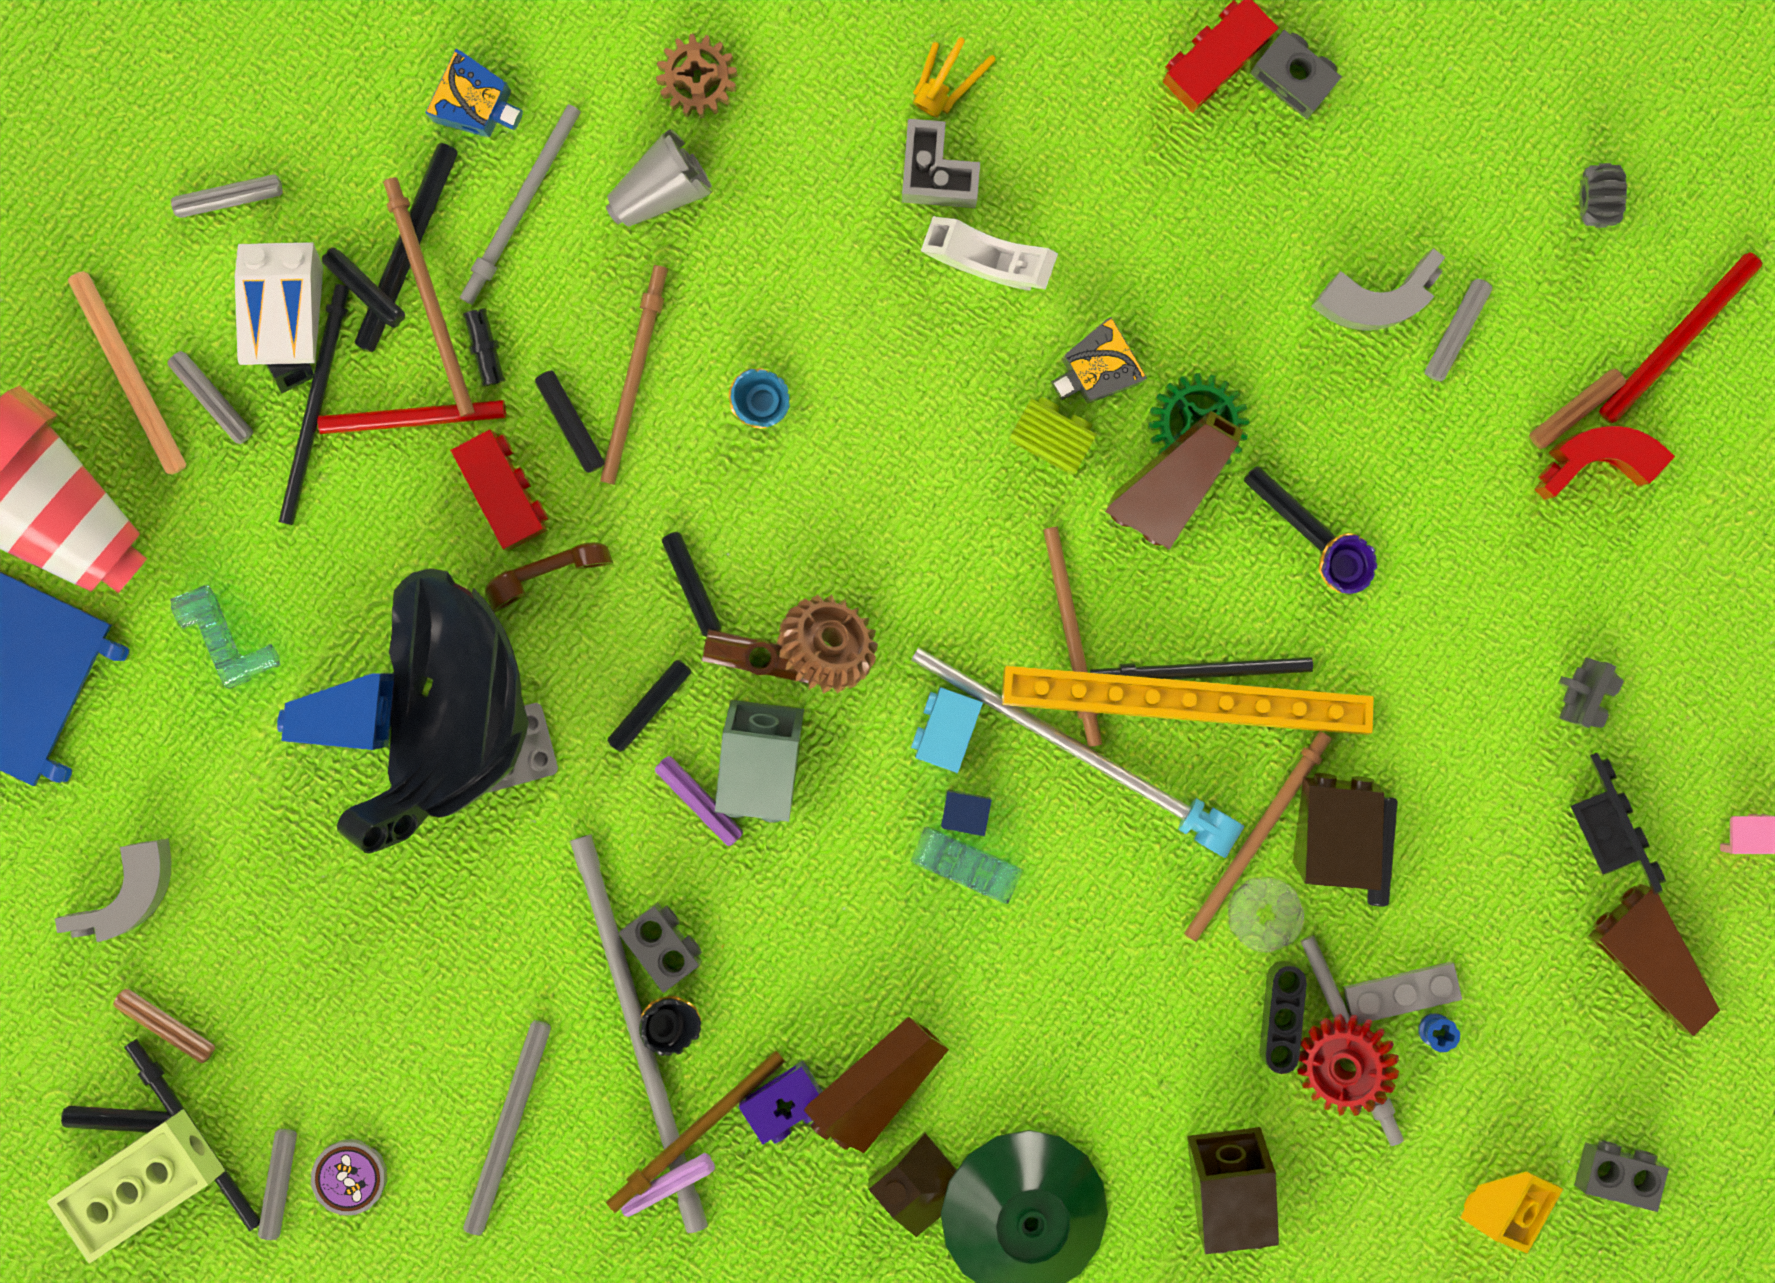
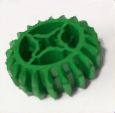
M1200 373L1193 375L1191 386L1186 376H1181L1178 379L1180 390L1172 383L1166 385L1165 388L1170 398L1159 393L1155 399L1163 408L1152 407L1149 411L1152 416L1160 418L1159 421L1148 423V429L1160 430V434L1153 436L1150 441L1152 444H1157L1160 441H1163L1165 444L1157 454L1159 455L1191 428L1190 424L1194 422L1190 420L1192 415L1195 419H1199L1210 411L1217 415L1224 412L1227 421L1238 427L1249 425V419H1238L1237 415L1247 410L1246 404H1241L1237 407L1233 404V401L1240 396V393L1235 391L1227 396L1224 393L1229 387L1227 381L1220 384L1218 389L1215 388L1216 376L1210 375L1205 385H1202ZM1204 395L1217 403L1208 409H1200L1193 402L1189 403L1185 396ZM1176 404L1180 409L1179 414L1183 419V427L1175 436H1172L1169 420L1172 408ZM1242 432L1240 441H1245L1248 438V434ZM1237 445L1233 454H1239L1242 448ZM1231 457L1228 459L1225 465H1228L1232 462Z

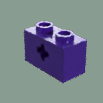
M802 1060L746 1096L739 1103V1109L762 1145L770 1140L775 1144L792 1133L790 1127L803 1120L805 1124L813 1121L803 1110L823 1091ZM782 1098L784 1102L793 1101L790 1112H787L785 1108L777 1110L779 1099Z

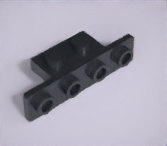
M1597 752L1591 754L1590 761L1605 792L1571 806V809L1602 875L1639 862L1653 894L1662 893L1663 889L1660 884L1666 882L1665 876L1657 861L1649 862L1644 849L1650 847L1642 828L1640 826L1633 828L1629 820L1628 814L1633 813V810L1625 793L1617 794L1611 782L1617 779L1609 759L1601 760Z

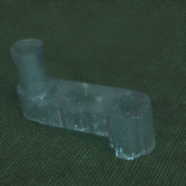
M203 585L170 599L175 619L183 629L198 624L214 666L227 689L249 682L251 676L280 666L278 653L272 644L243 656L239 654L218 600L209 585Z

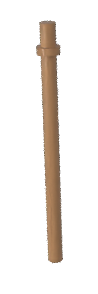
M397 177L386 179L383 181L389 199L386 205L388 211L394 214L460 417L471 415L475 411L408 211L410 207L409 199L403 196Z
M1319 731L1308 749L1303 748L1300 753L1303 755L1184 932L1186 936L1195 942L1199 939L1302 785L1303 777L1308 776L1315 764L1320 765L1322 762L1321 755L1331 742V737Z

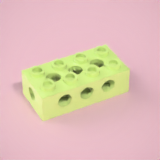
M183 1109L49 1199L47 1203L90 1264L209 1185L225 1172V1169Z

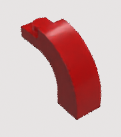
M1622 426L1594 428L1563 440L1548 452L1559 463L1552 462L1540 473L1538 478L1541 482L1534 490L1544 500L1554 498L1583 467L1593 461L1606 462L1617 467L1637 486L1650 484L1675 456L1658 440L1639 430Z

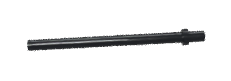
M335 284L331 305H326L325 312L328 313L280 512L278 522L294 524L343 317L348 316L349 312L345 308L350 289L345 285Z

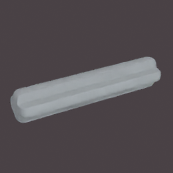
M268 175L175 196L171 199V206L175 216L183 218L280 196L283 193L282 183L277 175Z
M1478 278L1472 281L1425 370V375L1438 382L1446 378L1492 291V285Z
M179 351L168 360V366L235 443L242 444L253 435V430L186 353Z
M279 1129L274 1135L258 1230L259 1238L264 1240H276L281 1232L297 1133L290 1129Z

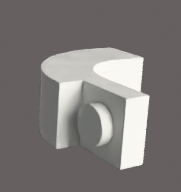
M935 216L931 220L921 252L961 271L999 284L1029 291L1031 287L1046 289L1058 253L1049 248L1021 245L992 237L958 219Z

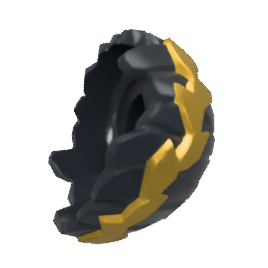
M677 996L659 998L651 1002L642 1012L639 1025L640 1038L645 1047L660 1056H671L673 1053L679 1055L683 1052V1048H687L692 1043V1040L698 1039L702 1020L697 1008L688 1001Z

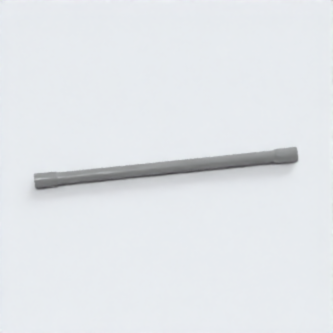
M590 834L573 839L570 843L578 870L584 880L652 1112L665 1150L679 1137V1133L655 1053L645 1047L640 1038L639 1025L642 1009L600 872L599 858L592 835ZM685 1153L681 1154L669 1165L670 1171L687 1162ZM694 1183L677 1191L678 1205L686 1232L694 1233L708 1227L701 1200L695 1190Z

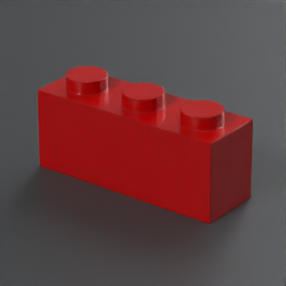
M1233 0L1219 14L1222 20L1213 29L1207 25L1192 40L1195 46L1186 55L1180 51L1165 66L1168 72L1162 82L1192 113L1202 106L1268 43L1279 29L1253 0H1243L1239 4Z
M489 429L450 450L503 550L510 551L548 531L544 522L549 518L540 501L536 500L533 502L526 489L531 487V484L521 467L515 469L509 456L514 454L504 434L498 436L496 432Z

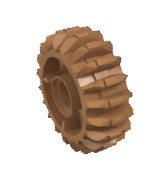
M818 594L812 597L810 601L804 598L797 606L791 608L786 614V618L780 624L779 631L781 633L777 644L782 646L779 657L789 659L786 663V670L795 669L798 672L796 681L805 678L809 681V689L814 688L817 684L820 685L823 694L830 691L831 688L838 694L846 687L851 689L859 681L864 680L870 672L869 669H871L876 661L874 654L878 643L873 641L876 630L866 628L869 618H860L857 615L859 607L852 610L846 607V599L840 601L839 604L835 603L832 594L826 597L824 601Z

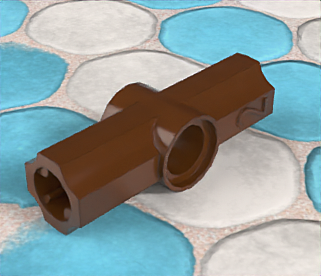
M708 629L702 655L703 662L746 670L756 675H770L796 681L798 673L795 669L786 670V663L789 659L779 657L782 646L777 643H772L765 639H753ZM757 647L766 648L770 652L769 661L762 666L752 664L749 660V655L753 649ZM803 678L802 680H799V682H803V683H808V682H809V681L806 680L805 678Z

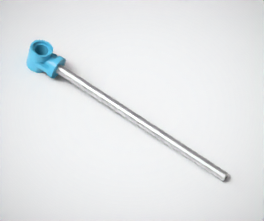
M918 647L911 659L925 669L1181 818L1178 830L1184 834H1187L1191 829L1197 832L1194 840L1218 855L1226 858L1244 829V825L1215 808H1212L1210 813L1203 810L1205 803L1197 798L1193 800L1190 806L1184 804L1023 708L1002 705L1001 695Z

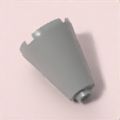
M669 129L663 133L607 195L609 204L606 205V209L618 225L622 222L628 227L702 199L712 193V190L709 189L712 186L705 171L693 153L689 155L684 148L680 149L686 143L675 131Z

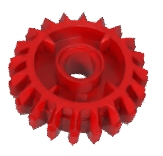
M1337 1014L1334 1018V1024L1328 1018H1324L1320 1022V1028L1312 1026L1308 1031L1310 1037L1302 1039L1301 1046L1304 1050L1300 1051L1299 1061L1304 1064L1299 1066L1297 1072L1298 1075L1308 1076L1302 1083L1303 1089L1312 1087L1315 1089L1311 1096L1312 1101H1316L1320 1097L1326 1100L1323 1106L1324 1110H1329L1335 1104L1338 1105L1337 1111L1339 1116L1344 1115L1347 1107H1350L1354 1116L1360 1114L1362 1106L1366 1111L1372 1112L1376 1107L1375 1102L1384 1104L1387 1100L1386 1093L1394 1091L1396 1085L1392 1080L1398 1078L1399 1070L1392 1066L1398 1063L1399 1057L1396 1054L1388 1053L1394 1046L1393 1041L1382 1042L1380 1040L1385 1033L1384 1029L1380 1028L1375 1033L1369 1030L1372 1026L1371 1019H1367L1363 1026L1358 1025L1357 1015H1351L1347 1024L1341 1014ZM1348 1058L1353 1061L1356 1071L1350 1072L1343 1069L1339 1059Z

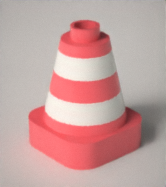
M22 386L8 390L0 397V549L90 592L93 591L100 581H103L119 593L148 559L131 546L140 535L139 531L50 425L58 415Z

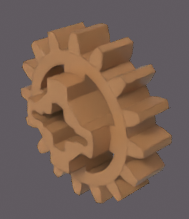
M690 34L689 43L685 45L677 38L675 40L677 46L675 51L669 48L664 49L668 61H658L657 63L658 69L664 72V74L656 76L657 84L666 86L660 91L662 98L668 99L672 97L670 107L673 111L683 106L685 117H689L692 110H697L699 117L704 118L705 109L710 108L714 114L719 113L717 103L720 101L728 105L730 100L726 91L736 92L737 88L736 84L729 80L738 76L737 69L727 67L734 61L731 53L722 56L723 44L719 42L712 47L708 35H705L702 43H698L694 34ZM701 54L710 56L718 65L716 63L709 64L702 58ZM687 56L681 67H675L682 58ZM695 70H700L702 74L698 83H694L692 79ZM719 85L712 95L706 96L713 86ZM675 88L687 90L692 94V99L684 97Z

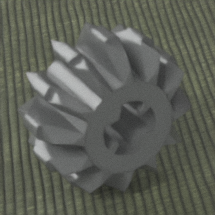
M1611 163L1590 165L1583 172V179L1580 181V216L1586 226L1607 228V226L1617 225V223L1622 221L1623 213L1626 211V199L1628 198L1626 174L1621 165H1612Z

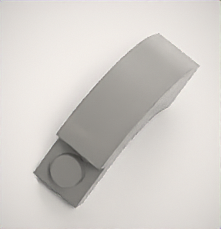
M1433 248L1423 256L1398 289L1390 292L1380 293L1364 289L1340 271L1331 279L1311 307L1330 321L1351 329L1368 331L1394 326L1419 312L1433 299L1434 295L1423 288V286L1429 289L1439 278L1443 271L1438 266L1445 257Z
M169 839L135 843L120 847L124 880L116 899L104 909L72 913L55 918L57 933L71 931V938L95 934L96 942H100L129 932L145 922L160 905L169 885L171 876Z

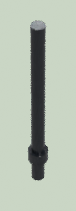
M1312 657L1140 667H1136L1135 663L1119 664V668L1090 669V673L1171 680L1313 672Z
M138 1039L124 1046L140 1071L137 1075L145 1086L150 1085L170 1116L172 1117L183 1110L184 1107L162 1076L165 1072L157 1061L152 1062ZM225 1169V1172L214 1181L250 1232L259 1226L260 1219Z

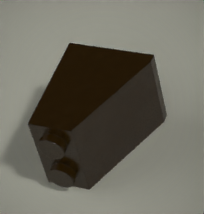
M1316 773L1314 778L1303 777L1293 864L1305 884L1381 890L1384 791L1377 783H1374V779L1354 776L1351 781L1337 780V776L1326 773Z
M1261 1127L1187 1136L1198 1231L1204 1253H1226L1229 1251L1278 1246L1276 1172Z

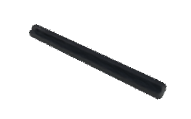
M445 143L437 144L409 211L419 245L457 157V150ZM401 235L397 239L378 284V287L394 303L411 266ZM368 308L357 334L355 345L366 351L373 352L377 347L386 324L370 308Z

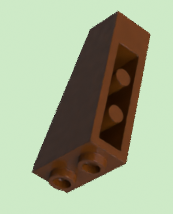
M1212 411L1208 412L1115 491L1105 512L1110 514L1111 518L1119 525L1124 527L1130 526L1142 533L1148 542L1157 546L1162 545L1170 550L1239 444L1243 429Z
M1642 884L1638 887L1633 886L1623 893L1619 899L1621 904L1614 911L1604 913L1593 924L1595 929L1588 936L1681 1031L1695 1036L1720 1009L1659 894L1654 895L1651 887Z
M907 1017L804 1108L803 1111L813 1120V1123L810 1125L811 1128L825 1140L831 1137L845 1150L852 1147L865 1153L949 1049L927 1027Z

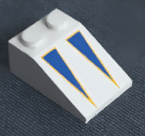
M313 242L238 244L235 268L237 358L239 365L315 363L323 265Z

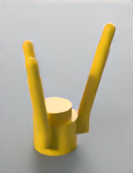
M963 37L958 38L936 79L931 78L929 80L939 48V44L934 42L928 54L920 81L913 92L916 95L913 104L936 118L939 117L942 111L948 114L954 103L995 62V56L990 55L948 97L947 94L950 89L943 82L958 57L965 39Z

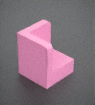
M1766 814L1732 816L1730 818V843H1721L1720 851L1731 854H1775V816Z

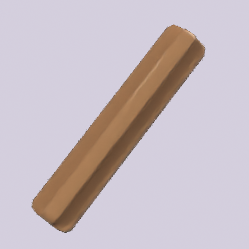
M1617 369L1609 370L1533 430L1529 435L1531 441L1539 449L1546 448L1623 387L1626 383L1624 376Z
M124 989L115 998L113 1003L115 1008L196 1061L205 1063L215 1050L214 1044L131 990Z

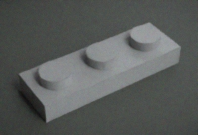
M1452 962L1343 987L1349 1016L1357 1015L1358 1024L1365 1023L1367 1019L1373 1021L1462 1000L1455 966Z

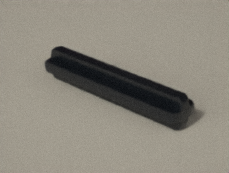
M331 247L322 256V263L386 325L396 328L405 319V312L340 250Z
M552 370L540 374L535 379V384L584 471L592 473L600 469L604 465V460L556 374Z
M1260 467L1252 468L1245 476L1244 482L1320 551H1324L1326 545L1336 538L1329 529Z
M677 531L662 538L663 546L702 635L706 637L708 629L721 631V625L681 534Z
M675 660L608 737V743L619 752L624 751L691 674V669L681 660Z
M1384 797L1381 890L1368 889L1367 903L1378 907L1388 906L1390 902L1398 801L1393 797Z
M68 1106L62 1111L61 1124L65 1128L148 1133L171 1118L168 1112Z

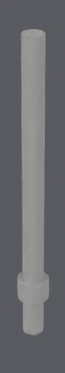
M567 105L482 258L477 257L471 271L473 274L459 297L468 304L473 305L486 280L491 281L497 270V267H495L496 262L581 113L574 106Z
M1314 935L1308 936L1301 940V944L1334 1018L1337 1014H1341L1348 1024L1350 1016ZM1387 1097L1384 1104L1375 1102L1376 1107L1372 1111L1375 1120L1380 1121L1390 1146L1402 1143L1404 1139L1393 1116L1396 1111L1390 1098Z

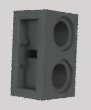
M657 902L622 928L619 935L664 993L700 966L702 960L699 955L702 951L690 935L685 938L676 926L680 922L674 912L667 905L662 908ZM652 920L659 923L662 928L661 937L658 939L646 937L643 933L644 922ZM672 950L680 952L685 960L684 966L679 969L669 967L665 962V954Z
M1599 1140L1598 1145L1585 1142L1574 1184L1578 1189L1588 1195L1658 1212L1669 1168L1657 1161V1155L1635 1149L1634 1155L1621 1152L1622 1146L1604 1140ZM1605 1161H1610L1611 1167L1609 1172L1599 1177V1166ZM1645 1170V1181L1642 1184L1635 1186V1175L1638 1172Z

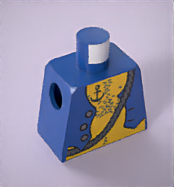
M455 49L425 113L437 124L490 137L497 123L515 130L521 121L523 110L507 103L511 93L507 83L462 51Z

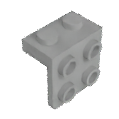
M540 704L525 705L529 725L514 768L488 792L551 776L557 772L558 766Z

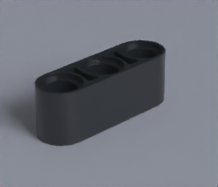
M1287 961L1273 964L1267 973L1259 1049L1263 1062L1272 1071L1279 1074H1287L1298 1065L1307 986L1304 973ZM1286 971H1292L1295 975L1293 985L1287 989H1281L1278 986L1280 975ZM1284 1008L1290 1009V1021L1283 1026L1276 1025L1274 1020L1276 1013ZM1278 1046H1286L1288 1051L1286 1058L1281 1062H1272L1271 1053L1273 1049Z

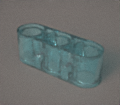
M926 826L910 859L911 862L1004 904H1009L1023 873L1021 868Z

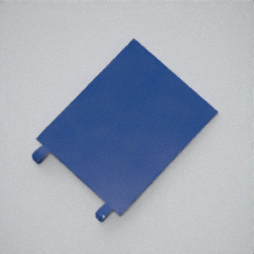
M0 572V771L32 786H36L41 774L56 783L68 782L73 770L64 764L49 759L98 653L113 661H125L130 649L106 638L112 624Z

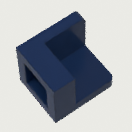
M946 789V801L941 827L943 829L985 836L992 799L986 796Z

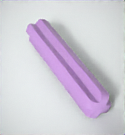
M703 1153L651 1181L652 1186L641 1196L637 1194L621 1208L623 1215L630 1217L709 1175L715 1169V1164L711 1160L710 1155Z

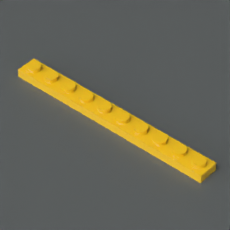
M1014 666L1004 667L1002 705L1363 735L1372 734L1374 696Z

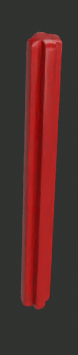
M1752 252L1744 254L1626 380L1625 385L1617 390L1599 409L1600 415L1611 424L1615 423L1627 412L1758 272L1763 265L1761 259Z

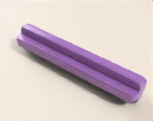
M671 756L665 757L656 766L655 772L727 846L733 845L742 836L743 830L729 816L724 813L715 812L716 802Z

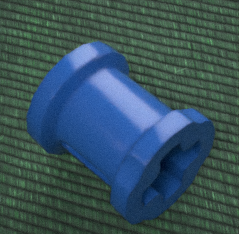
M1432 1013L1426 1015L1419 1024L1418 1033L1422 1041L1438 1052H1448L1455 1048L1460 1041V1031L1457 1029L1456 1024L1441 1014ZM1441 1028L1445 1029V1034H1444V1036H1442V1035H1438L1437 1037H1434V1036H1433V1031H1434V1029H1435V1030H1441Z

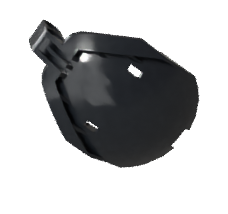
M429 568L413 572L403 579L394 590L392 635L389 655L394 670L388 764L391 788L368 801L346 809L337 823L339 834L367 854L377 852L410 838L428 815L438 818L452 815L486 794L514 768L526 737L529 720L522 699L519 669L508 636L490 605L476 589L473 588L471 592L455 583L448 571ZM427 678H431L433 683L427 696L422 693Z

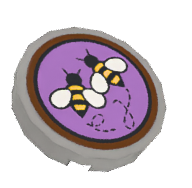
M357 1139L341 1140L329 1145L316 1158L311 1171V1188L317 1201L328 1211L339 1215H357L370 1209L381 1197L387 1184V1167L381 1154L375 1148L372 1149L365 1142Z

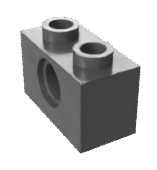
M1283 30L1256 63L1250 74L1307 120L1342 76L1337 73L1338 69L1332 61L1323 56L1317 57L1308 49V43L1296 33L1289 34ZM1290 66H1301L1306 72V79L1299 80L1294 78L1290 73Z

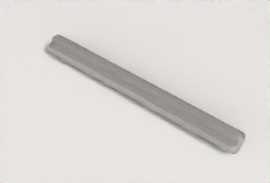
M534 1020L530 1024L463 1226L464 1231L469 1234L479 1236L485 1229L551 1030V1026L545 1022Z

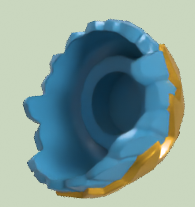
M754 368L742 372L735 377L729 389L730 408L733 414L742 423L753 428H767L777 424L786 416L790 407L788 387L784 384V380L778 377L777 374L768 373V370Z

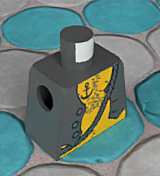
M1110 317L1063 356L1062 361L1068 372L1054 379L1051 383L1062 401L1080 391L1087 404L1138 386L1147 377L1114 320Z

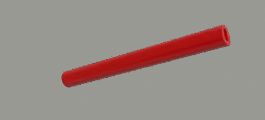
M504 400L474 402L472 405L475 413L460 417L457 405L451 404L318 416L317 423L320 434L504 419L506 418V405Z

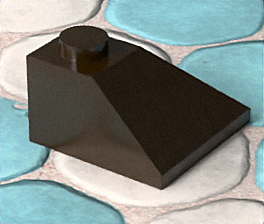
M924 1132L868 1179V1190L894 1220L915 1237H918L941 1217L948 1182L957 1169L927 1133Z

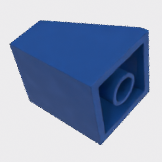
M372 673L285 703V709L280 710L277 721L278 732H282L281 741L368 750L388 747L394 673Z

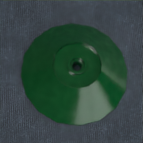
M1033 1130L996 1136L969 1153L948 1182L941 1210L945 1246L962 1274L975 1283H1067L1082 1273L1100 1248L1108 1217L1104 1182L1088 1156L1061 1136ZM1029 1217L1036 1218L1033 1226L1025 1227V1221Z

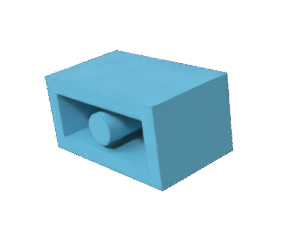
M939 687L937 694L930 692L923 713L929 715L925 729L917 728L911 748L917 750L915 758L958 773L983 702Z

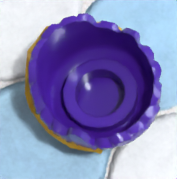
M1346 533L1332 539L1319 558V572L1324 582L1331 589L1345 594L1358 593L1367 588L1374 579V571L1377 569V558L1374 554L1376 550L1372 546L1367 545V542L1356 534Z

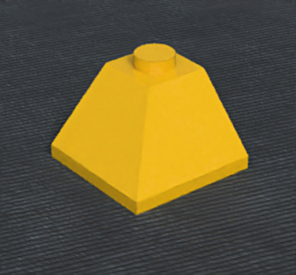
M1527 1171L1478 1185L1476 1190L1467 1197L1464 1204L1465 1210L1460 1218L1493 1240L1528 1254L1561 1195L1563 1188Z

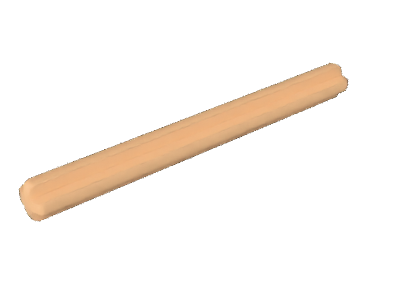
M81 271L70 276L68 283L167 474L180 472L186 467V463L90 275Z

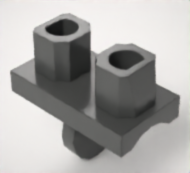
M1586 657L1582 667H1577L1572 679L1561 676L1558 684L1567 688V691L1562 700L1565 702L1559 718L1590 728V726L1604 727L1609 714L1607 709L1599 705L1604 694L1610 696L1618 694L1624 682L1615 673L1616 666L1608 662H1600Z

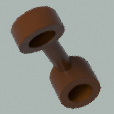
M596 542L583 543L569 550L498 574L490 580L485 588L493 612L500 611L525 595V591L521 582L573 563L576 569L595 568L613 564L608 547L605 544Z

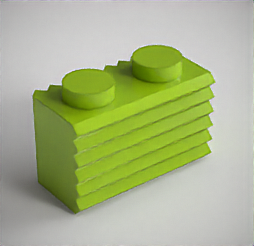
M1040 397L1038 402L1031 398L1008 441L1073 476L1097 435L1090 431L1093 425L1079 416L1073 415L1071 419H1068L1057 413L1060 407L1044 397Z

